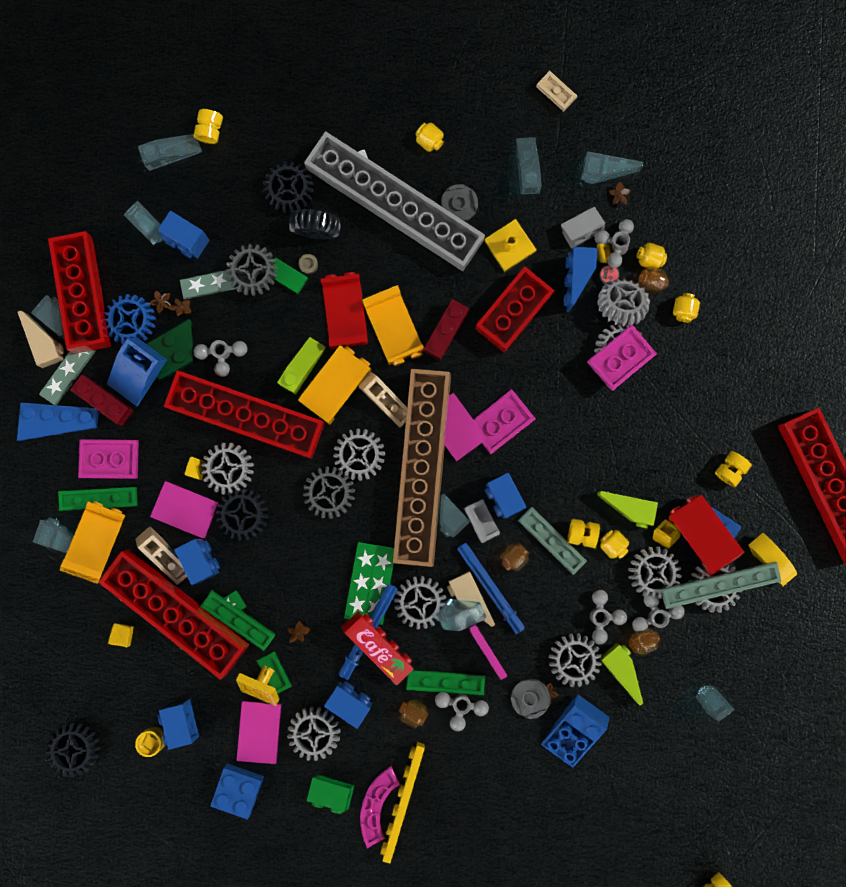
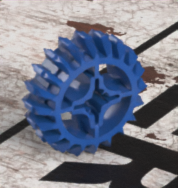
M126 294L125 300L122 296H118L119 302L112 300L113 307L107 306L110 312H104V315L108 317L104 321L109 324L106 326V329L110 331L109 337H114V341L117 343L121 341L122 345L127 338L137 337L147 340L145 334H152L149 328H155L151 321L156 320L155 316H150L154 313L153 309H149L150 303H145V299L142 297L138 299L137 295H133L131 298L129 294ZM128 306L139 307L136 310L133 309L130 312L124 310V308ZM119 313L121 318L116 326V317ZM125 314L128 317H131L134 326L131 323H128ZM143 314V324L140 327L138 322ZM129 328L135 330V333L132 334L120 333L121 331H126Z

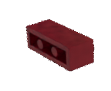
M452 299L426 344L424 353L441 361L468 314L469 308Z
M81 375L70 389L121 426H123L134 411L84 375Z

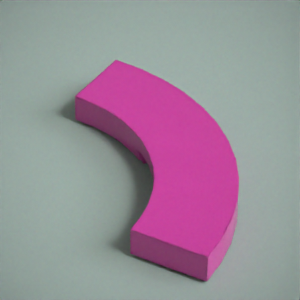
M392 766L385 769L374 779L362 803L360 824L367 848L385 839L380 823L381 808L388 794L400 785V781Z

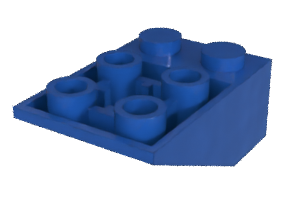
M574 247L571 253H568V257H566L565 268L568 269L564 281V287H568L564 295V306H567L566 312L571 310L596 269L597 248Z
M127 338L116 356L107 385L135 406H138L167 359L139 338Z
M577 695L564 710L541 745L573 768L607 730L610 717Z

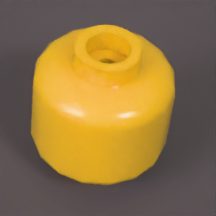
M433 123L422 124L415 134L417 136V143L428 152L434 149L437 151L444 143L442 141L443 132Z
M646 243L643 247L639 248L637 258H639L641 266L657 270L665 264L667 253H665L662 246Z
M683 293V296L675 299L673 315L677 317L676 320L691 322L697 318L700 302L694 298V294Z
M610 530L600 539L601 549L612 559L617 556L622 558L628 552L626 548L629 545V541L618 530Z

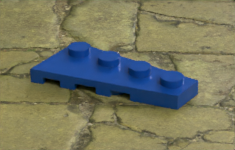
M21 403L17 441L95 429L98 424L99 411L96 408Z

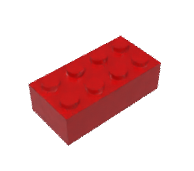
M524 267L477 323L475 329L505 353L555 290Z

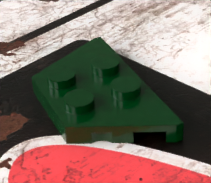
M190 319L147 343L148 346L167 359L156 377L161 381L176 373L177 370L179 371L194 362L192 322Z

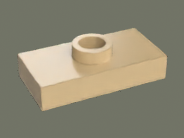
M550 71L536 86L563 112L577 98V95Z

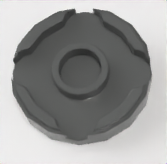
M456 184L449 187L442 195L441 207L465 222L475 215L478 208V198L476 193L468 188V186Z
M525 679L514 687L511 695L512 706L518 714L526 718H538L546 712L550 705L549 691L539 680Z

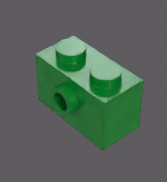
M316 775L312 778L307 801L312 802V805L315 807L323 808L325 806L331 808L330 811L341 814L349 809L354 785Z

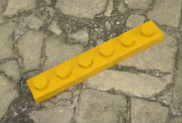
M417 742L416 747L412 746L409 755V758L412 759L411 765L405 768L403 775L406 778L405 785H400L398 796L401 797L399 805L395 804L392 816H395L393 824L389 823L386 835H389L388 842H383L380 854H383V862L391 863L425 749V744Z

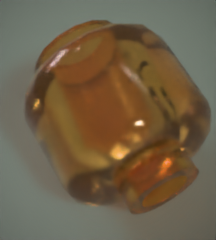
M647 267L639 275V284L641 288H644V291L660 293L663 289L667 288L669 283L665 270Z
M511 543L501 553V558L503 559L501 564L508 571L513 569L517 572L529 561L527 556L529 552L520 543H517V545Z
M647 628L643 631L633 632L629 644L634 653L644 656L658 649L660 638L656 631Z
M410 699L407 703L403 702L398 711L401 713L400 720L413 728L422 727L428 716L427 707L415 699Z

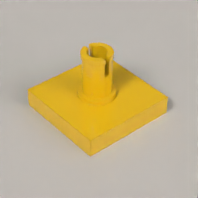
M516 219L484 239L485 244L504 272L536 252V248Z
M263 666L257 680L239 673L236 681L241 692L274 706L277 705L279 701L277 691L274 687L267 685L274 673L273 669H267V666Z

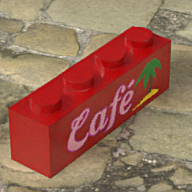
M360 611L356 612L342 626L344 633L398 685L414 670L410 664L412 662L411 658L405 652L401 654L398 651L399 646L392 639L388 641L385 638L387 634L381 627L378 626L376 628L372 624L374 621L367 613L363 615Z

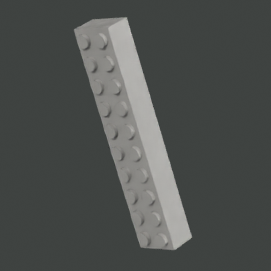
M326 131L304 162L308 171L462 271H464L484 241L485 235Z

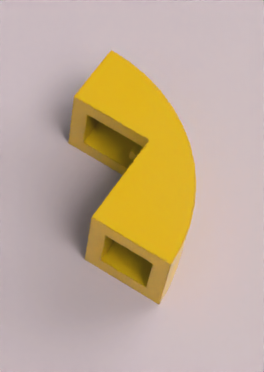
M764 533L749 544L752 554L763 564L777 562L781 582L778 583L782 586L786 585L797 575L789 559Z

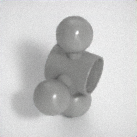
M622 220L619 224L620 232H617L613 238L604 230L598 231L595 235V242L597 244H611L613 253L607 257V263L612 268H617L621 265V255L625 254L628 250L630 243L628 234L634 229V224L631 220ZM620 241L623 242L625 245L620 246L616 242Z
M217 340L212 343L210 348L199 344L194 349V355L198 359H205L210 354L218 359L214 371L220 377L226 376L230 371L229 365L225 362L230 353H234L236 356H243L247 352V346L242 341H237L233 346H228L224 341ZM219 346H224V353L221 355H217V348Z
M597 590L592 596L593 602L597 604V608L593 609L590 613V620L596 625L592 639L596 644H604L607 641L608 635L603 630V626H606L609 621H613L616 625H623L627 621V614L623 610H615L612 614H609L608 611L603 609V605L608 600V595L603 590ZM598 612L604 613L605 617L602 622H597L595 619Z
M649 592L648 596L644 597V603L652 610L648 614V619L637 617L633 621V628L635 631H639V633L645 632L651 624L663 628L669 623L670 617L673 619L682 618L684 608L680 605L669 608L667 612L660 610L657 606L659 604L658 595L656 594L653 598L652 593ZM657 613H661L663 616L660 623H656L654 620Z
M440 692L435 697V703L438 707L446 708L448 705H452L457 712L456 716L450 721V726L454 731H462L465 728L466 723L463 714L473 710L476 715L484 716L489 710L488 704L485 701L479 700L471 703L468 696L464 694H458L452 699L447 693ZM461 699L467 701V706L464 709H459L456 706V703Z

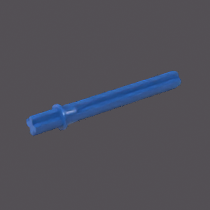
M467 543L457 548L458 552L503 615V620L507 621L515 634L521 632L525 627L517 617V612L512 610Z
M391 584L386 586L370 616L374 621L372 624L376 628L397 592V588ZM356 644L353 646L350 654L345 657L346 661L339 672V676L346 680L349 679L354 668L359 665L358 661L363 654V651Z

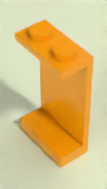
M398 285L362 300L389 365L398 366L404 363L406 358L411 357L414 359L422 355L421 352L424 351V346L417 335Z
M342 346L337 348L298 399L300 403L329 425L369 371L371 372V368L368 367L370 363L362 357L360 359L354 356L355 352L347 346L345 348Z
M87 502L78 528L61 564L60 571L98 584L125 515L118 509L111 508L110 510L104 508L103 504L99 502Z

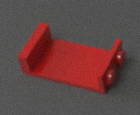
M348 272L344 273V276L336 277L334 274L325 276V278L321 279V283L323 285L330 349H337L339 346L345 348V346L368 345L359 274Z
M702 494L698 497L694 495L686 501L687 504L682 508L680 506L674 508L670 512L671 515L668 520L670 522L673 521L705 565V571L709 576H712L742 556L744 551Z

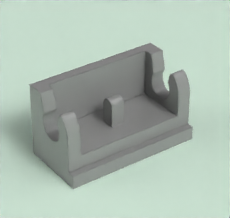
M593 207L561 224L562 233L572 249L594 237L598 231L604 230L605 222L596 208Z
M483 499L464 508L481 543L500 534Z

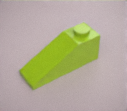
M309 337L277 383L297 395L326 347Z
M603 491L598 492L597 496L629 521L635 522L636 527L648 528V525L654 526L657 502Z
M616 643L599 659L635 702L642 705L643 700L633 661L629 657L631 652L625 645L620 646Z

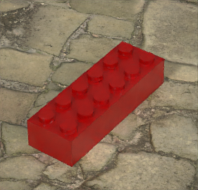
M86 231L49 238L66 349L73 354L111 347L109 331L106 329L107 323L104 321L106 319L104 315L105 307L93 238Z

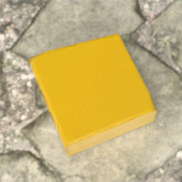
M190 457L184 474L202 480L203 474L201 471L205 470L206 467H202L201 464H207V462Z
M664 520L654 530L653 540L669 549L679 539L681 532L674 524Z
M114 623L108 644L123 647L130 646L134 626Z

